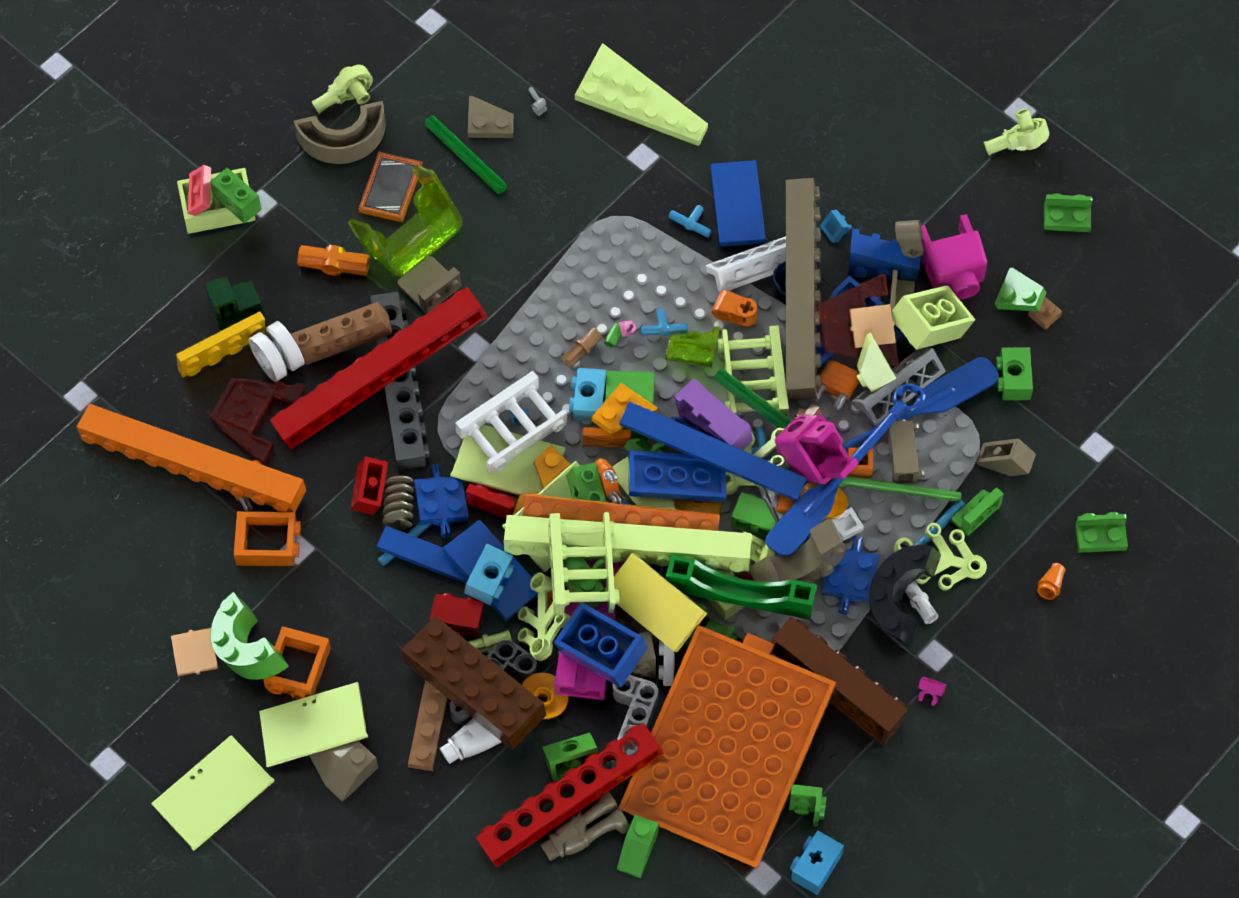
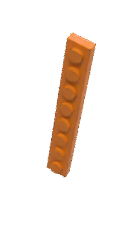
M525 494L523 516L549 518L550 514L560 513V519L602 522L604 512H609V519L614 521V523L718 531L720 519L719 514Z

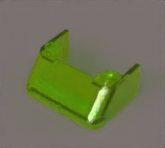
M419 166L412 168L423 186L415 193L413 199L418 213L386 239L381 232L372 230L367 223L353 219L348 221L364 249L389 272L403 277L459 232L463 225L462 216L434 170Z

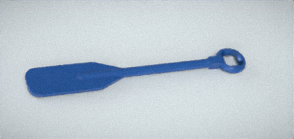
M978 357L927 385L924 389L926 395L924 405L917 411L905 412L900 419L908 420L915 415L948 411L995 385L998 381L999 373L991 361L984 357ZM878 425L844 443L842 446L846 453H848L849 448L861 446Z
M915 384L899 386L893 393L892 401L894 406L890 409L889 414L850 458H856L859 463L895 421H898L905 412L919 410L925 403L926 395L924 390ZM906 390H911L916 395H921V398H918L912 406H907L904 402L897 400V398H901ZM832 478L826 484H820L806 491L767 534L765 540L767 547L780 556H792L811 535L809 530L822 523L833 508L838 487L844 479Z

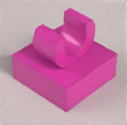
M923 676L918 686L919 689H922L919 694V701L924 699L925 694H931L933 697L931 705L934 706L938 701V696L944 694L947 684Z

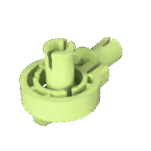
M363 65L345 67L340 71L339 76L335 78L333 84L328 86V92L312 101V104L319 114L333 104L340 103L341 105L346 100L356 99L358 104H364L370 99L367 90L372 85L373 78Z
M1027 108L1017 111L1015 115L1019 124L1010 130L1004 129V132L999 137L984 141L988 155L1006 148L1011 151L1014 149L1023 151L1038 148L1049 138L1046 120L1043 118L1032 119Z

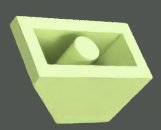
M870 332L866 335L857 363L860 374L856 376L863 388L868 386L872 393L895 380L896 377Z

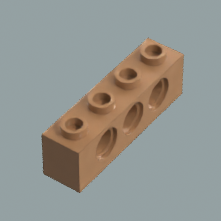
M376 302L291 334L302 353L304 363L308 365L392 334L388 313Z

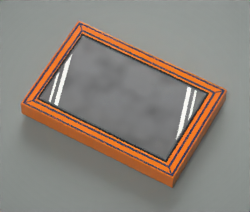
M378 152L358 208L359 213L403 223L423 163Z

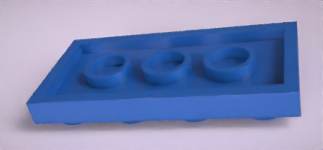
M629 450V496L725 503L726 472L688 454Z

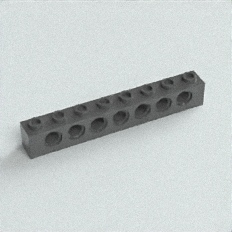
M398 292L370 296L371 304L378 302L388 313L389 318H395L390 321L392 334L377 339L378 345L392 338L396 332L408 327V320H403L402 314H406L404 300H399ZM415 366L397 378L405 379L404 381L397 382V379L385 386L398 471L426 467L425 458L430 457L428 443L423 444L422 437L426 436L424 422L419 423L418 417L423 416L421 401L416 402L415 395H420L418 382L412 380V375L416 374ZM401 399H408L407 402H399ZM404 420H412L410 423H403ZM409 440L415 441L413 444H406Z

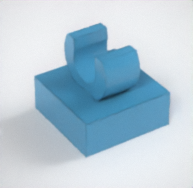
M831 210L820 225L832 243L839 242L842 236L847 234L852 227L844 220L845 216L841 215L838 210Z

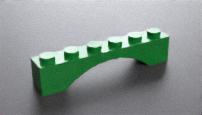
M671 555L666 573V580L686 595L807 620L811 618L817 584L793 579L780 582L744 580L717 572L695 559Z

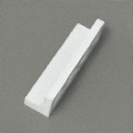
M786 236L705 265L706 272L715 276L719 292L722 290L729 291L773 275V271L778 264L786 261Z

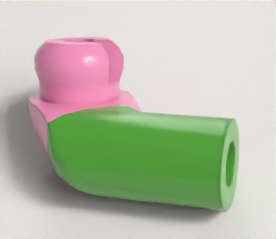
M633 321L615 323L611 327L604 344L614 348L619 338L630 336L635 332L636 324Z

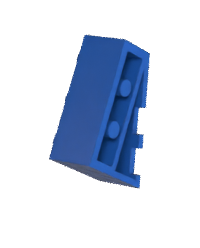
M852 228L848 276H855L856 278L873 277L887 280L892 279L893 270H898L897 279L918 281L920 256L916 258L904 256L897 239L893 238L892 242L880 239L878 234L873 233L872 237L859 234L858 229Z

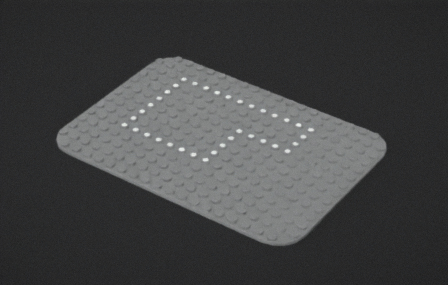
M610 216L595 221L581 233L446 399L438 414L437 432L443 448L456 460L463 439L456 433L455 422L533 371L539 380L537 392L555 414L563 409L567 412L565 427L558 432H552L541 441L566 447L563 457L570 464L577 461L581 466L595 463L598 459H605L613 467L626 458L629 451L625 448L583 446V428L601 427L594 422L574 421L573 412H569L570 397L575 398V391L571 390L572 377H577L578 368L606 370V374L607 371L654 372L653 405L658 407L657 414L669 419L671 417H679L674 397L693 378L725 405V401H728L727 389L713 379L719 369L725 370L723 353L718 352V339H722V330L727 329L728 341L765 338V335H769V326L779 325L786 382V305L753 285L746 284L729 291L756 302L757 323L752 327L745 328L728 321L719 320L711 313L720 293L717 289L715 276L706 272L705 265L713 263L711 260L649 223L634 217ZM659 308H663L666 312L668 324L686 323L688 331L685 333H672L666 336H661L660 334L642 336L640 328L642 326L658 325L656 311ZM633 321L636 324L635 332L630 336L619 338L614 348L604 344L611 327L615 323ZM591 328L597 329L603 338L589 350L590 354L584 355L573 367L566 366L562 361V357L575 345L574 342L581 340ZM850 345L831 360L859 372L857 363L862 350ZM765 347L729 350L730 361L766 359L767 356H771L770 349ZM826 364L817 369V375L822 373ZM768 368L732 371V376L740 382L766 380L773 377V372L768 370ZM910 379L908 380V384H917ZM860 381L850 399L845 400L840 411H837V408L836 410L833 409V405L838 397L825 391L819 401H815L812 398L792 400L788 398L789 419L793 421L796 418L794 415L799 408L807 411L811 404L819 406L826 421L833 422L836 426L835 430L838 431L843 439L842 445L875 427L871 424L864 410L856 409L851 402L868 388V386L863 388ZM770 389L752 390L765 401L776 397L775 391ZM895 390L891 392L890 402H893V393L895 392ZM586 393L583 396L590 397L592 394ZM915 395L905 404L912 406L920 395ZM735 396V403L743 402ZM524 397L518 401L520 408L529 410V419L536 427L548 420L530 397ZM878 402L871 408L876 417L882 413L883 403ZM956 406L945 412L915 415L906 420H913V424H919V431L914 432L918 468L925 472V478L918 479L915 483L900 484L957 492L973 470L980 453L979 433L973 421ZM506 409L499 414V419L510 432L523 436L528 434L523 426L513 425L510 420V410ZM756 411L736 412L739 418L745 420L751 426V432L755 438V443L752 447L758 446L755 432L757 428L765 429L767 442L771 440L773 431L778 428ZM491 423L484 424L487 426L494 427ZM886 431L872 447L873 474L872 478L866 479L893 482ZM631 436V439L641 437L645 442L648 440L646 436ZM776 448L770 453L771 458L779 455ZM785 460V463H786L785 469H787V470L793 472L792 469H791V467L789 466V464H788L787 461ZM847 485L845 488L839 487L847 496V509L852 507L864 526L862 532L854 535L857 536V539L859 537L863 538L861 551L879 554L878 568L886 558L894 553L893 547L898 539L908 538L914 545L925 534L927 526L936 521L949 503V500ZM739 486L735 493L726 495L725 503L722 502L719 514L718 531L744 532L731 527V516L741 492L746 494L753 493L761 498L762 495L758 486ZM509 493V494L512 495L513 497H516V498L519 499V496H518V495ZM753 535V536H755V537L761 539L762 541L766 542V541H765L766 539L761 538V537L756 536V535ZM854 536L843 541L846 550L851 549ZM903 543L900 544V547L902 549L908 547V545ZM750 570L733 572L736 578L754 581ZM820 577L813 581L814 584H817L810 620L744 607L724 621L707 599L686 595L694 603L700 600L704 603L708 612L705 618L708 620L712 619L728 629L731 625L735 626L736 636L744 641L746 634L750 633L771 642L772 637L792 617L795 620L803 621L808 626V630L815 636L820 635L828 643L827 646L834 651H841L871 610L870 602L858 600L850 602L847 615H844V610L843 614H840L838 610L841 600L833 596L822 595L825 577Z

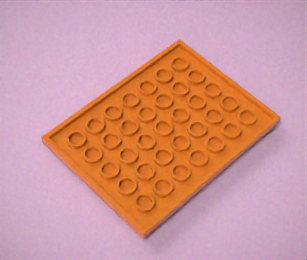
M698 625L651 732L664 754L633 774L619 808L630 815H637L657 822L658 827L758 869L789 797L792 784L794 785L837 683Z

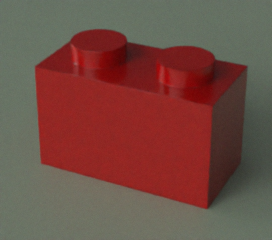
M365 456L359 463L350 510L374 515L381 507L388 462Z
M449 593L435 594L429 622L436 616L452 630L459 631L461 636L479 638L485 613L484 602L471 597L466 599L457 598Z

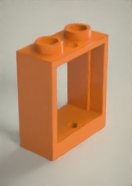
M237 511L234 544L236 566H294L295 558H299L300 552L299 543H296V536L301 535V521H297L295 512ZM249 525L288 526L286 550H247Z
M282 626L275 648L281 655L285 646L317 655L306 684L278 676H271L263 679L265 688L274 694H289L296 700L315 695L331 650L330 641L325 637Z

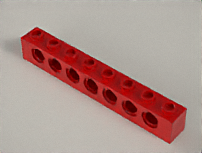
M644 723L640 726L635 725L621 739L609 742L605 750L586 758L583 765L577 769L572 768L564 774V778L556 783L551 782L546 785L542 793L536 797L531 796L524 800L520 808L505 813L501 817V821L495 825H488L483 828L476 839L497 868L664 753ZM629 747H638L633 755L626 754V750ZM611 760L617 762L614 768L605 769L607 762ZM588 775H595V780L592 783H584V779ZM566 790H575L573 796H571L570 798L563 797V794ZM545 804H554L553 809L551 811L542 812V808ZM525 818H533L532 823L529 826H521V823ZM504 832H511V837L507 841L500 840Z

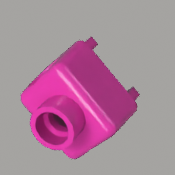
M967 214L960 216L958 225L960 235L933 242L930 240L925 225H922L923 237L921 244L923 254L921 264L933 289L948 285L959 300L976 295L980 290L979 283L985 278L987 258L979 232L973 231Z
M798 415L775 438L778 454L787 461L794 473L807 478L806 481L826 484L831 478L844 479L859 464L856 458L848 457L842 446L843 439L838 431L835 430L836 426L833 422H827L823 415Z

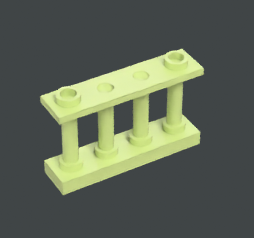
M779 325L769 326V335H765V338L728 341L727 329L722 330V339H718V352L723 353L725 371L732 375L734 370L760 368L772 370L773 377H770V379L741 381V383L751 390L770 389L775 391L776 397L767 402L788 417L789 406ZM762 347L770 349L771 356H767L766 359L730 361L729 350ZM727 390L728 401H725V406L736 414V412L755 411L744 402L735 403V396Z
M604 512L602 524L565 525L564 522H560V513L550 514L548 530L554 614H564L565 605H569L571 602H608V613H613L615 604H619V589H614L611 536H614V521H610L609 512ZM574 534H603L604 546L566 547V545H562L561 537ZM604 556L605 569L568 570L567 567H563V560H566L567 557ZM579 579H606L607 592L569 593V590L564 589V582Z

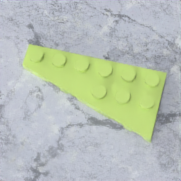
M603 43L575 93V100L697 146L700 145L708 129V123Z

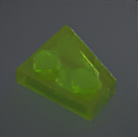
M712 327V331L700 333L697 330L688 334L670 336L666 360L712 367L720 327Z

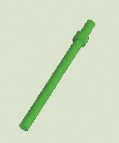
M847 476L839 485V487L844 488L847 485L956 502L961 500V492Z

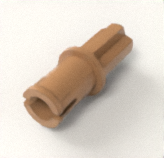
M591 328L581 340H576L574 342L575 345L562 357L564 364L571 368L584 355L590 354L589 350L603 338L601 333L597 329Z

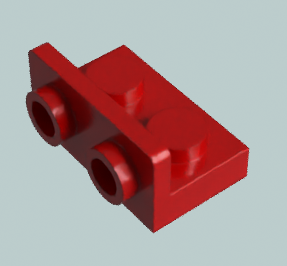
M469 484L466 490L468 505L503 519H507V515H513L518 502L516 497L479 484Z

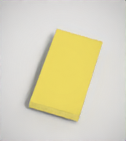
M632 553L614 576V589H619V604L617 605L676 653H678L707 614L636 554Z

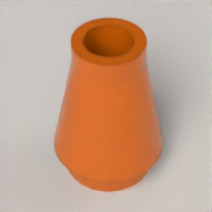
M1053 563L1051 568L1037 583V592L1041 597L1052 600L1060 594L1065 573L1063 565Z

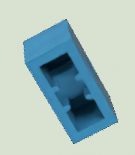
M817 831L814 837L809 836L803 846V850H805L801 858L797 856L790 867L792 871L791 880L818 895L843 855L844 845L820 831ZM816 859L820 860V862L817 861L815 864L811 863V861L814 862Z

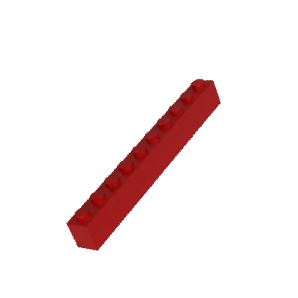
M468 287L457 291L450 299L436 305L432 311L423 317L417 318L410 326L396 332L392 338L377 345L374 350L365 356L356 359L346 369L338 371L334 377L325 383L319 384L315 390L306 396L298 398L294 404L285 410L279 411L270 421L289 449L292 450L486 319L487 315Z

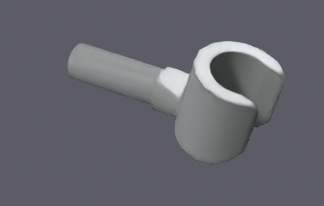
M530 87L528 91L535 101L531 107L535 114L540 116L547 111L546 101L537 95L533 87Z

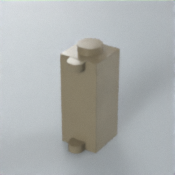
M899 419L887 431L893 483H915L918 479L925 478V472L918 468L914 432L919 431V424H913V420Z

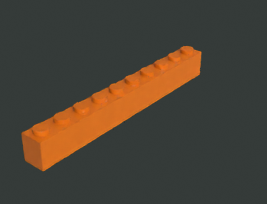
M92 404L88 405L77 425L81 439L88 444H99L110 452L118 451L130 459L138 458L152 467L160 466L166 468L172 474L178 475L180 473L194 482H205L216 490L224 489L230 491L236 497L242 498L244 496L252 499L258 505L266 504L272 506L278 512H296L307 491L301 478Z

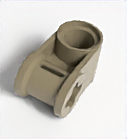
M920 220L896 222V239L902 254L909 258L921 256L923 254L921 244L923 231Z

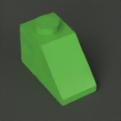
M741 492L731 516V527L766 539L767 534L774 528L776 522L765 500L756 494Z
M634 815L624 841L617 866L618 871L641 879L658 836L657 822Z

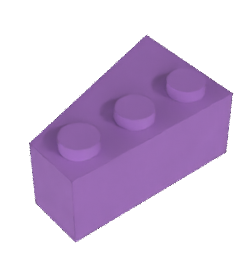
M694 378L674 397L679 418L685 420L699 432L740 450H744L753 441L749 423L739 418Z

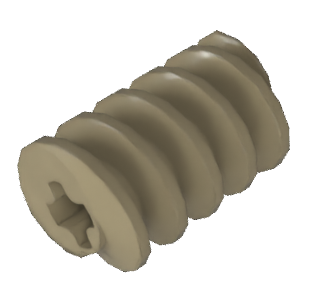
M394 476L385 480L383 491V524L396 530H404L413 525L409 521L413 519V514L411 513L413 510V505L411 504L413 496L410 494L413 493L411 485L414 481L411 477Z

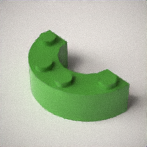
M233 592L227 599L222 601L212 623L211 644L215 653L236 674L247 679H265L282 672L289 665L281 653L265 637L257 642L247 644L249 632L258 620L250 608Z

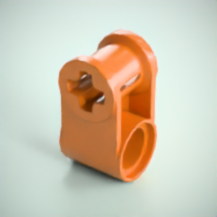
M727 290L720 291L711 311L712 315L717 319L745 328L754 326L758 320L757 304L754 300Z

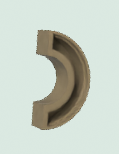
M383 101L361 105V113L358 120L352 126L341 130L326 128L319 123L316 116L295 120L294 126L297 140L310 156L322 162L346 164L358 161L374 151L384 136L386 123Z
M828 518L810 529V538L792 556L768 555L750 566L749 570L754 581L780 582L793 579L814 584L813 581L820 577L832 574L834 572L833 568L842 560L846 552L845 544L833 520Z

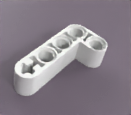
M629 675L622 685L629 687V690L620 691L618 690L619 686L612 684L614 699L621 704L630 706L617 738L618 740L624 737L626 732L635 725L640 726L644 723L649 729L658 704V688L655 683ZM645 693H650L653 695V697L650 699H644L641 697V695ZM636 715H642L645 717V719L641 721H636L635 719H633V717ZM629 747L626 750V754L633 755L638 747ZM611 760V767L614 768L617 762Z

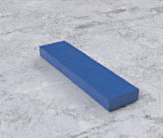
M385 526L377 544V550L463 584L467 583L468 579L442 552V547Z

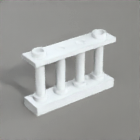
M533 371L455 422L458 436L461 439L467 435L472 436L489 457L487 461V472L489 474L494 471H501L507 466L509 461L552 432L562 430L567 423V412L565 409L555 414L537 392L539 380ZM524 397H530L548 420L536 427L520 408L518 401ZM506 409L514 414L528 432L519 440H516L498 417ZM485 423H491L509 447L497 453L479 431V428Z

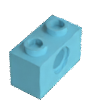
M578 368L577 377H572L571 390L575 391V398L570 397L569 412H573L574 421L592 422V416L604 403L606 370ZM586 393L592 394L590 397H584L583 395Z
M486 544L466 583L464 594L491 606L494 598L499 599L504 586L501 584L504 578L509 579L515 567L511 565L513 555ZM489 572L494 573L496 578L490 579L485 574Z

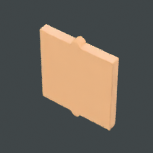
M890 304L849 310L852 325L850 331H853L855 348L863 347L866 335L870 332L878 345L896 343L895 322L892 319Z
M211 628L198 631L189 630L188 633L171 636L178 676L193 673L199 675L203 671L218 669L216 653L211 644Z

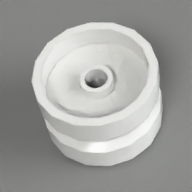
M279 321L266 328V335L258 332L248 339L256 360L274 382L287 375L286 368L294 371L304 365V358L298 345Z

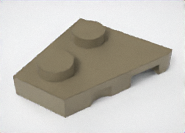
M469 96L468 138H513L514 114L474 96Z

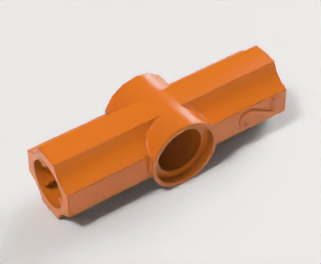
M301 245L298 251L297 264L301 267L321 269L324 273L332 276L340 275L341 272L366 276L369 270L370 255L346 252L345 249L336 245L327 246L326 249Z

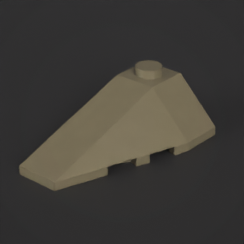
M359 741L309 755L325 787L342 802L378 769L376 757Z

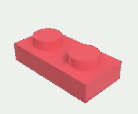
M202 165L189 173L188 213L193 216H197L210 208L211 168L206 165Z

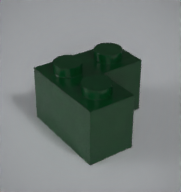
M227 277L217 278L205 284L210 309L219 330L230 327L258 312H261L263 315L261 301L252 280L240 282L234 287H231Z

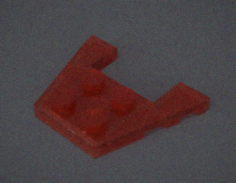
M881 274L818 305L825 352L859 359L862 348H855L853 331H850L852 325L849 310L866 307L865 298L887 296L886 274ZM896 343L878 345L890 366L899 365Z
M231 378L210 415L211 421L254 458L259 460L260 463L265 465L274 448V444L255 436L254 433L274 398L292 405L298 398L303 396L306 387L304 384L296 383V385H285V382H275V384L262 383V380Z

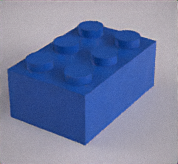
M583 602L580 603L554 641L561 654L620 688L648 648L641 635Z

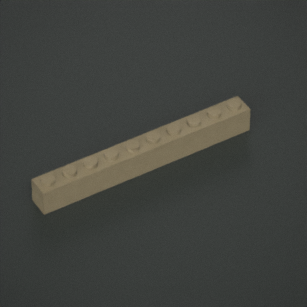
M814 178L786 180V391L789 400L817 398V389L822 387L821 375H817V368H821V354H817V346H821V333L817 332V325H821V313L817 311V304H821V292L817 290V283H821L820 269H817V262H821L820 248H817V242L821 241L820 227H816V221L821 219L820 207H816V200H820V187L815 186Z

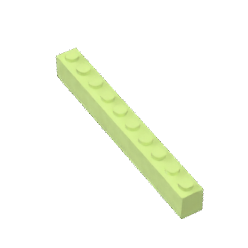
M507 515L504 552L513 555L550 556L549 518ZM560 519V522H564L565 525L602 524V522ZM614 523V536H611L612 562H626L633 553L646 564L668 566L671 555L695 559L713 570L749 571L752 534ZM574 534L561 537L562 545H566V547L604 546L603 534ZM604 556L583 557L587 561L605 560Z

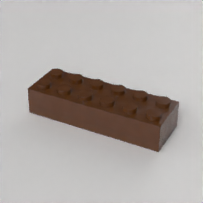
M436 616L401 649L405 664L511 750L547 716L544 703Z
M790 617L772 637L771 643L775 644L774 654H777L779 659L835 681L837 684L829 703L885 746L903 725L907 713L905 704L899 698H892L887 694L886 689L879 682H872L867 678L863 669L858 666L854 667L847 662V658L843 653L838 650L834 651L827 646L828 643L823 637L812 634L803 621Z

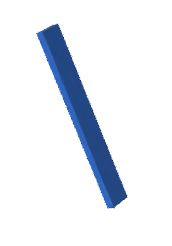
M630 401L619 425L793 501L798 500L807 479Z

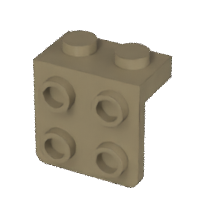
M430 256L398 280V286L427 314L436 305L461 288V276L455 267L447 271L434 257Z

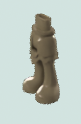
M607 792L588 811L583 814L580 811L567 823L559 827L554 834H550L548 836L549 840L543 842L540 846L549 861H552L559 856L563 858L564 854L572 855L583 850L592 841L608 831L616 829L621 834H626L630 825L621 809L618 808L612 795ZM605 814H610L588 829L587 825Z

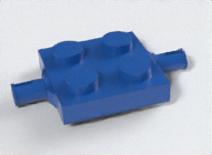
M434 464L430 466L432 478L414 480L413 486L420 525L433 524L440 526L441 537L445 538L447 536L449 538L451 536L450 524L468 521L463 482L461 479L454 477H442L440 465L436 464L435 470Z
M857 536L853 537L851 549L846 550L842 560L833 568L834 572L824 579L822 595L833 596L841 600L838 610L840 614H843V610L844 615L849 613L850 602L858 600L870 602V586L878 568L879 554L861 551L862 537L858 539Z

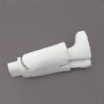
M472 719L451 738L447 739L448 743L439 749L450 764L458 758L462 761L502 742L476 720Z

